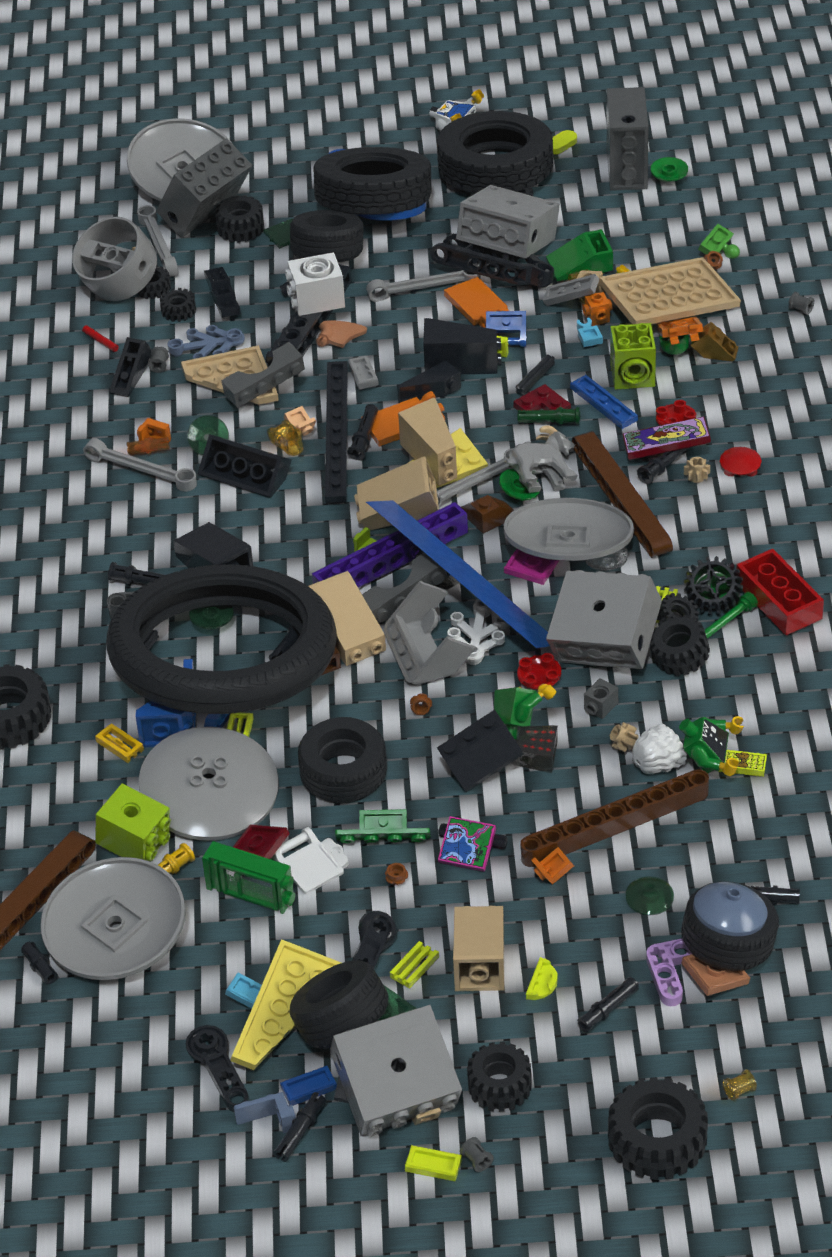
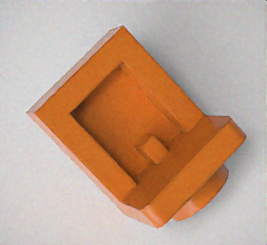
M147 418L138 427L139 445L144 446L149 439L166 445L171 441L169 424Z
M559 847L541 862L535 857L532 859V862L536 865V868L533 869L542 881L546 878L552 885L574 867Z

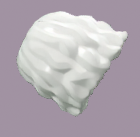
M665 724L654 725L648 731L643 732L636 740L632 750L635 765L645 774L668 772L672 768H679L681 765L686 764L687 752L683 749L679 736L668 726L666 727Z

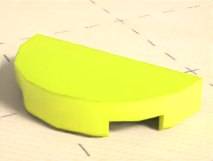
M542 957L539 958L526 992V1000L545 998L552 994L557 987L558 973L549 960Z

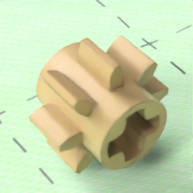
M693 457L687 460L686 466H684V475H688V480L694 483H700L704 479L707 480L708 474H710V465H706V459L701 457Z
M624 722L622 725H616L610 733V739L614 741L612 747L626 752L627 749L632 750L636 740L639 738L635 734L637 728Z

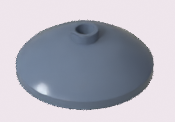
M716 882L706 885L696 893L693 902V910L699 921L709 929L720 934L747 936L759 931L766 923L768 912L764 901L753 890L741 884Z

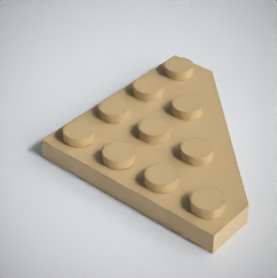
M259 345L181 362V367L187 381L223 393L221 380L237 371L255 374L267 369ZM273 387L249 402L260 405L279 401L276 388Z

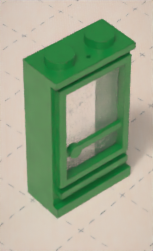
M215 841L211 843L203 855L202 862L207 890L217 889L218 892L223 891L224 894L276 911L280 910L281 914H284L288 906H292L294 903V878L291 875L290 865Z

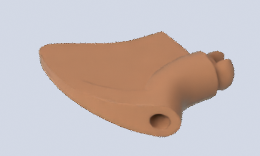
M323 321L319 325L321 333L318 335L316 343L320 347L332 344L343 348L350 340L366 334L367 327L345 321Z

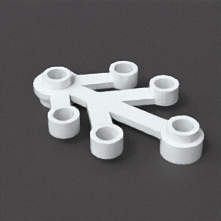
M479 599L473 604V613L475 615L474 627L472 628L464 621V615L461 612H454L451 614L450 620L451 624L456 627H452L447 631L448 637L469 644L461 637V631L471 639L469 645L474 646L475 650L465 660L470 665L479 664L484 658V652L505 642V634L500 630L508 626V623L501 617L496 616L494 623L483 629L484 618L491 614V609ZM491 635L492 639L480 644V640Z

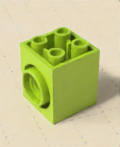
M651 323L610 326V365L615 390L655 387L656 347Z
M122 783L96 813L95 842L121 857L137 858L151 862L156 857L161 845H166L170 838V808Z

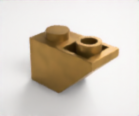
M712 322L703 327V332H698L699 341L691 342V346L703 358L733 362L736 359L739 348L733 340L729 339Z

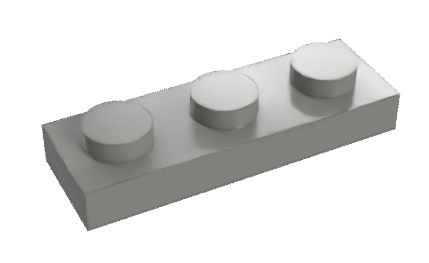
M596 274L548 286L543 302L546 306L594 294L599 278Z

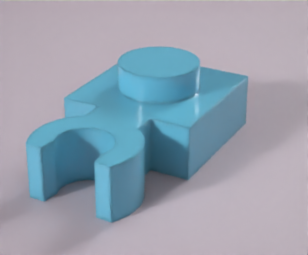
M587 318L586 324L577 320L578 337L583 347L603 343V336L597 325L592 326L591 318Z

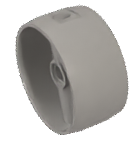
M110 217L93 224L81 235L73 250L72 263L79 278L96 296L106 301H121L137 294L148 284L156 269L157 255L152 243L137 225L123 217ZM126 241H137L135 250L116 245ZM96 265L108 267L115 272L106 277L93 278Z

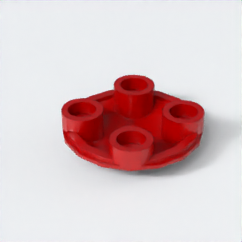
M676 400L674 404L658 407L655 419L659 425H665L696 418L697 414L693 408L686 405V401Z
M732 447L724 451L720 457L721 467L727 476H755L762 462L760 455L755 450L747 447Z
M544 653L529 658L524 657L519 661L517 677L520 683L527 688L536 690L542 684L553 686L561 677V666L551 653Z

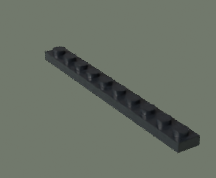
M347 361L327 362L326 503L347 502Z

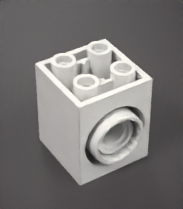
M334 252L287 261L288 269L285 270L286 279L289 281L287 293L288 297H291L292 308L297 310L299 316L345 307L343 275Z

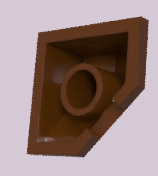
M489 495L461 506L467 513V519L483 534L504 524L507 516L514 511L506 502Z

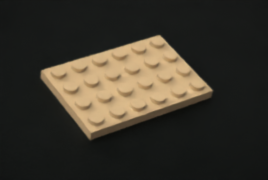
M704 257L599 277V285L632 324H654L740 307L741 299Z

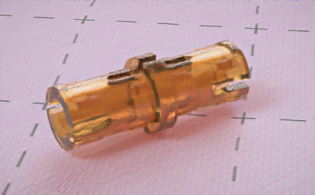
M168 437L157 439L145 438L142 441L127 442L128 455L145 452L151 454L153 451L170 450L168 445L169 439Z

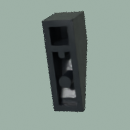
M126 338L109 391L111 394L129 397L147 367L152 349L145 340Z
M445 360L397 386L398 402L401 403L415 397L421 400L430 391L435 394V398L447 396L461 388V372Z

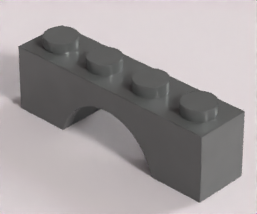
M290 342L272 351L273 361L264 371L255 374L237 371L221 380L224 394L237 408L305 370L303 356Z
M424 552L411 561V573L402 584L387 589L374 586L363 593L362 596L378 624L391 617L419 581L436 586L448 578L446 571Z

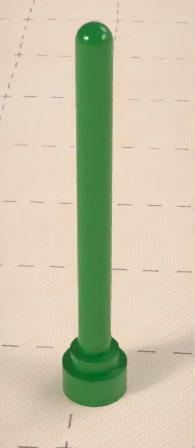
M750 592L743 594L738 601V605L705 629L707 639L743 611H752L757 607V598Z

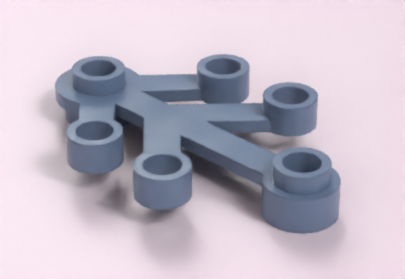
M209 325L206 327V334L199 332L195 328L187 330V339L196 342L183 344L181 339L175 338L168 341L167 345L168 352L175 357L182 355L183 351L202 348L193 355V359L206 357L217 345L222 346L214 350L212 354L225 353L232 346L241 345L245 341V336L240 329L234 328L225 331L219 329L216 325Z

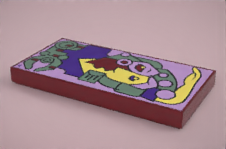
M704 416L623 433L629 460L711 442Z

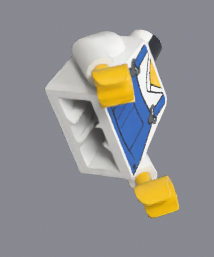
M481 89L475 90L471 94L472 97L465 102L448 100L441 108L432 106L429 115L435 118L436 128L441 131L452 121L476 113L475 105L480 104L482 98H484Z

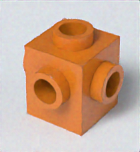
M604 292L585 296V304L582 305L583 314L586 318H591L592 326L609 323L612 302L610 299H607Z

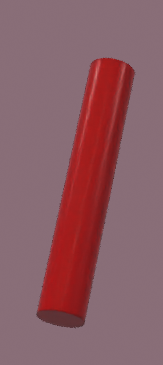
M88 325L83 327L82 331L113 352L118 350L119 346Z

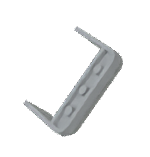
M419 581L387 620L384 627V634L405 680L415 685L452 676L475 650L474 646L447 636L438 647L436 646L431 635L432 630L438 624V614L435 608L448 593L447 590Z

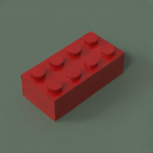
M774 549L736 564V569L740 571L739 576L743 578V583H741L743 592H750L757 598L758 607L785 635L823 619L824 599Z

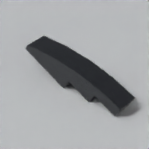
M224 268L204 270L206 281L221 317L241 314L235 292L231 287L230 278Z

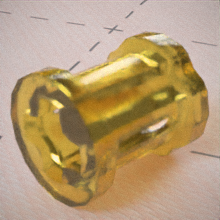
M747 1069L743 1070L741 1075L723 1080L724 1090L733 1101L738 1099L740 1094L747 1091H755L757 1086L754 1076Z

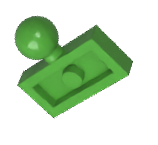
M720 224L714 227L698 248L704 254H708L710 251L720 253L723 250L725 256L731 259L737 258L740 255V249L737 245H728L734 233Z

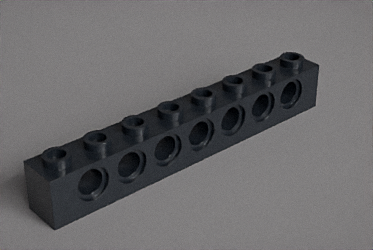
M338 264L343 275L345 293L352 282L350 266ZM333 310L299 316L296 311L294 316L290 317L288 325L283 328L280 337L275 340L272 349L267 352L265 362L268 367L273 361L272 351L288 342L304 356L320 332V323L327 321Z

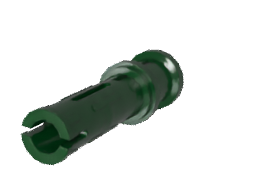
M559 407L556 410H518L517 420L518 423L552 422L563 425V423H576V425H580V407L575 409Z

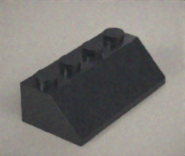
M209 434L197 474L272 497L286 480L292 459Z

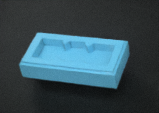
M238 972L228 986L225 995L252 1009L262 985Z

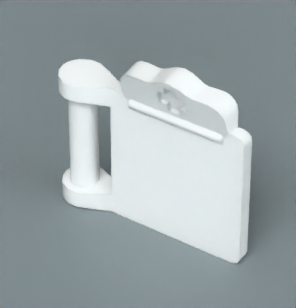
M309 827L303 829L301 834L283 843L272 856L274 861L291 866V875L294 878V882L304 894H308L341 876L344 873V868L349 865L348 858L344 854L341 845L334 843L331 838L320 842ZM306 841L309 843V845L285 858L282 855Z

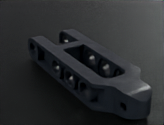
M454 233L447 236L443 243L434 245L430 251L432 260L438 264L516 285L531 284L547 287L554 279V268L541 261L535 254H531L528 258H523L527 261L526 264L520 263L522 257L456 239L457 234ZM450 240H455L457 246L450 244ZM437 249L443 251L444 258L437 254ZM485 249H489L492 252V256L486 254ZM503 253L509 256L510 261L503 259ZM479 262V267L473 265ZM490 265L497 267V271H492ZM507 270L513 271L515 273L514 277L510 276Z

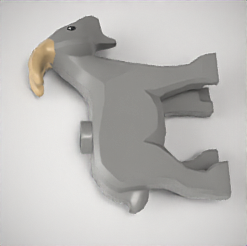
M542 426L539 431L548 434H540L536 437V440H546L545 443L525 442L518 444L509 453L508 459H506V463L512 466L519 474V481L527 488L529 493L540 492L541 486L537 482L538 478L534 474L545 473L554 491L565 489L564 481L560 478L559 473L565 479L568 478L572 481L576 480L578 476L573 470L568 468L561 454L563 452L568 456L569 452L574 450V443L552 426Z

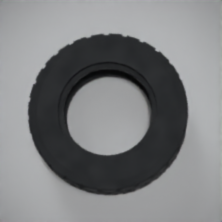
M486 111L469 114L452 121L439 133L437 138L438 170L447 183L463 191L477 193L489 185L515 192L522 191L524 188L539 184L552 171L553 135L545 123L530 115L509 111ZM488 150L513 151L505 154L495 155L479 153Z
M392 147L351 148L327 154L318 159L314 164L315 199L320 205L334 211L363 215L396 213L418 207L427 202L431 196V163L426 157L414 151Z

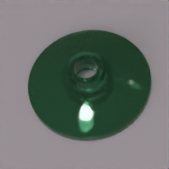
M206 415L195 419L191 423L187 438L189 445L196 453L203 455L207 440L204 439L205 435L211 434L229 439L227 426L222 420L215 416Z
M232 606L203 607L190 610L189 616L191 622L199 628L217 629L225 626L232 620L233 608Z
M657 877L638 878L630 883L626 889L627 904L631 909L643 915L663 913L671 907L674 901V892L670 884Z

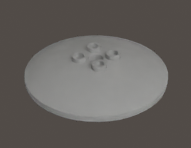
M175 118L155 122L142 129L131 141L127 152L129 174L134 183L144 193L161 201L174 174L181 170L178 167H186L227 137L216 128L196 120Z
M553 498L535 501L511 512L504 522V535L515 548L533 556L565 561L588 560L613 554L624 548L631 541L634 532L632 520L620 509L603 502L581 498Z
M198 727L183 730L165 738L149 752L141 766L139 792L170 808L169 818L171 823L169 831L190 839L222 840L243 834L250 824L258 825L264 820L273 808L277 798L278 774L275 764L267 751L248 736L220 727ZM210 773L213 774L214 777L211 779H207L203 777V775Z
M118 857L104 859L76 870L55 888L43 909L41 934L50 956L68 972L95 980L124 978L151 967L171 950L184 926L186 916L185 901L176 880L160 866L137 858ZM113 922H121L118 927H110Z

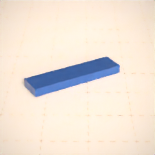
M587 375L570 383V389L621 429L638 421L636 413Z

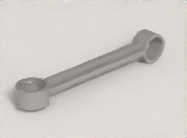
M151 205L140 207L137 210L138 221L141 225H146L162 261L163 268L168 270L170 277L177 276L178 267L175 257L171 256L157 225L156 208Z
M462 270L387 284L380 279H375L368 283L366 291L370 300L379 302L386 299L388 294L465 282L476 277L481 279V275ZM377 288H383L378 293H372Z
M92 438L83 448L84 455L93 462H99L103 458L176 482V487L180 491H191L197 485L196 473L192 469L183 468L176 471L109 449L104 442L97 438Z
M514 448L504 452V459L438 490L439 507L442 501L505 470L513 469L512 466L506 463V459H508L509 453Z

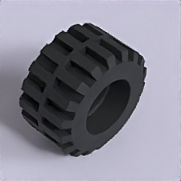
M245 195L228 197L226 200H222L216 206L217 208H215L217 232L225 240L230 242H247L255 239L256 236H260L261 232L264 231L262 204L253 197Z
M677 615L672 619L670 617L666 618L665 622L661 621L658 623L659 627H654L650 647L655 662L661 671L665 670L666 674L669 675L674 673L675 676H680L682 673L687 675L690 671H697V667H702L705 664L704 660H708V653H710L709 643L703 625L697 619H690L686 615L683 617Z
M492 1042L487 1047L485 1045L479 1047V1051H474L472 1058L468 1060L469 1095H472V1100L478 1102L480 1107L484 1108L486 1106L489 1111L499 1109V1112H505L504 1109L509 1108V1110H513L516 1104L521 1106L524 1103V1099H528L529 1091L532 1088L531 1063L528 1055H524V1051L521 1048L516 1049V1045H506L505 1042H500V1044ZM497 1074H504L509 1076L504 1079L491 1078V1076Z

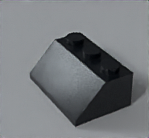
M495 709L437 747L465 792H468L524 755Z

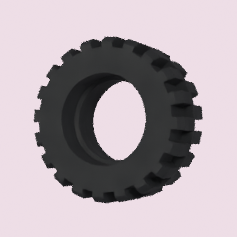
M3 664V667H0V705L5 703L20 704L11 709L0 710V749L8 746L9 748H15L19 744L23 746L30 739H36L39 736V732L42 733L51 718L50 700L47 685L43 678L32 669H24L21 665L11 666L10 664Z
M652 1077L649 1081L641 1079L636 1081L634 1086L630 1084L623 1088V1094L620 1092L613 1099L608 1117L609 1147L617 1162H623V1167L629 1172L634 1170L635 1175L640 1177L647 1175L650 1176V1179L658 1180V1177L670 1179L673 1178L674 1174L678 1173L680 1176L686 1173L687 1167L693 1168L698 1164V1159L702 1158L705 1153L708 1115L703 1101L698 1098V1094L692 1089L687 1090L685 1084L681 1082L673 1083V1080L668 1078L658 1080V1077ZM662 1119L675 1124L680 1130L670 1136L658 1138L647 1136L638 1131L636 1127L647 1120Z

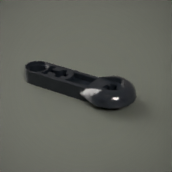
M370 911L359 920L360 943L352 961H364L375 968L381 952L391 946L396 940L398 932L396 923L390 915L382 911ZM376 927L380 929V933L375 931Z
M211 1025L200 1026L192 1030L187 1036L185 1043L187 1052L193 1059L205 1065L226 1107L234 1112V1106L238 1104L230 1101L233 1096H242L244 1098L242 1102L249 1101L245 1086L227 1055V1035L222 1029ZM207 1040V1042L211 1044L206 1045V1043H203V1041ZM224 1078L231 1080L232 1088L229 1089L227 1082L223 1081Z

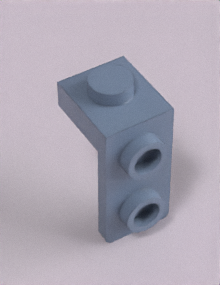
M283 1092L269 1094L263 1098L245 1101L234 1106L237 1125L277 1114L284 1134L292 1126V1120H296L292 1104L287 1105Z

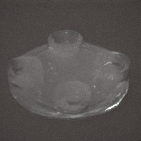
M622 548L613 554L588 559L585 562L589 567L600 571L618 569L627 562L628 550Z

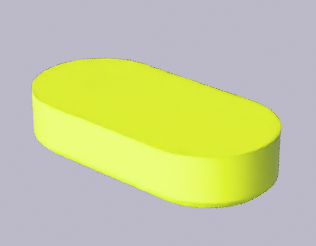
M565 130L553 137V154H560L577 143V133Z

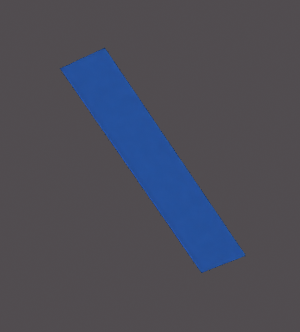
M393 500L366 502L534 647H550L546 640L548 632L396 502Z

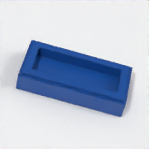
M324 1066L280 1082V1086L288 1104L293 1106L309 1100L313 1092L319 1093L318 1096L336 1090L337 1083L328 1066Z

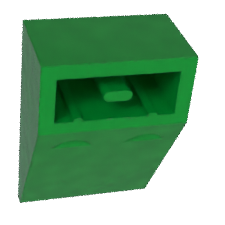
M602 229L584 232L546 256L549 265L554 268V276L557 281L577 278L582 270L602 271V273L613 271V250Z

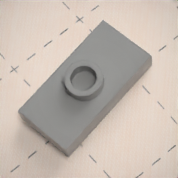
M368 356L348 360V366L359 390L379 385L378 378Z

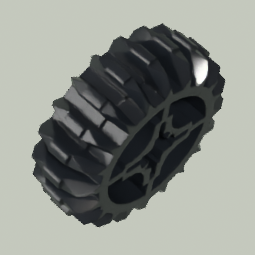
M707 556L705 563L700 559L697 561L698 567L691 565L692 572H686L688 579H685L683 583L686 586L684 594H688V601L691 599L694 601L693 606H700L699 611L701 613L708 609L709 615L712 614V610H716L717 614H721V608L728 612V604L735 607V599L740 600L741 594L739 592L743 591V586L741 585L743 578L739 576V569L734 570L735 565L733 562L727 565L726 558L719 562L717 556L714 558V561H710V558ZM715 572L722 573V574H724L725 576H723V577L717 576V575L715 574ZM706 573L708 574L705 580L700 581V583L696 584V582L702 575ZM711 578L713 579V583H716V593H714L713 588H711ZM728 587H731L729 592L725 596L719 598V594L722 591L727 590ZM699 593L710 595L712 599L704 598Z

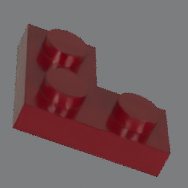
M546 384L513 401V407L516 410H556L559 407L571 409V404Z

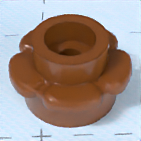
M710 251L705 255L704 259L713 269L717 270L722 266L723 258L719 252Z
M420 693L410 699V708L415 714L424 715L429 712L432 700L426 694Z
M392 863L387 867L385 879L390 884H403L405 879L408 878V871L403 864Z

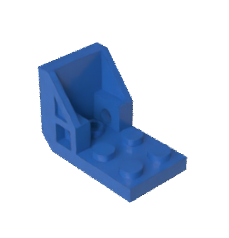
M184 659L183 667L194 669L193 659ZM152 701L136 710L135 717L139 742L143 744L144 748L155 747L162 740L177 732L196 727V713L168 708Z

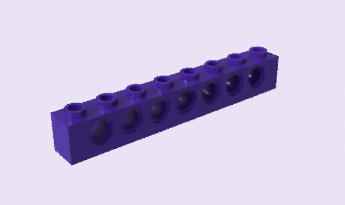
M456 502L418 520L421 525L444 544L468 533L467 513ZM398 530L312 573V581L315 584L348 571L359 588L418 557L417 553L421 549Z

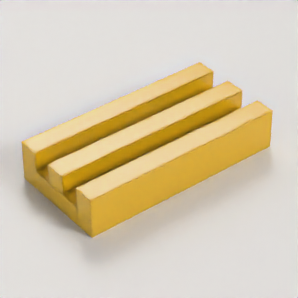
M112 723L95 735L98 744L127 763L131 761V757L135 758L138 756V751L140 753L144 751V746L141 742ZM123 741H124L125 743H127L128 745H130L131 747H133V748L131 749L130 747H128L127 745H125V744L123 743Z

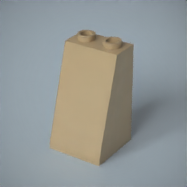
M431 398L399 412L400 445L414 460L426 457L436 483L439 486L456 479V446L436 399Z
M421 457L358 484L357 494L354 495L356 505L359 507V511L356 512L358 523L363 524L364 528L367 527L370 530L392 526V524L366 503L369 501L393 500L416 520L439 510L436 480L426 457Z
M348 571L308 586L323 599L333 615L337 634L335 647L340 652V658L346 666L386 651L385 634Z
M503 906L454 907L453 964L455 991L504 990Z

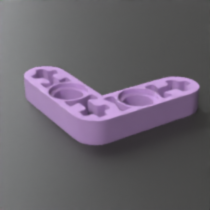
M683 938L654 944L647 949V964L660 1000L666 1006H677L683 998L682 985L674 967L681 964L684 956L692 955L685 945ZM683 948L688 952L684 955H679L675 953V950ZM657 954L659 957H661V963L659 964L658 959L656 957ZM660 972H668L671 976L669 978H661L658 974ZM671 986V991L674 996H671V994L668 993V987Z

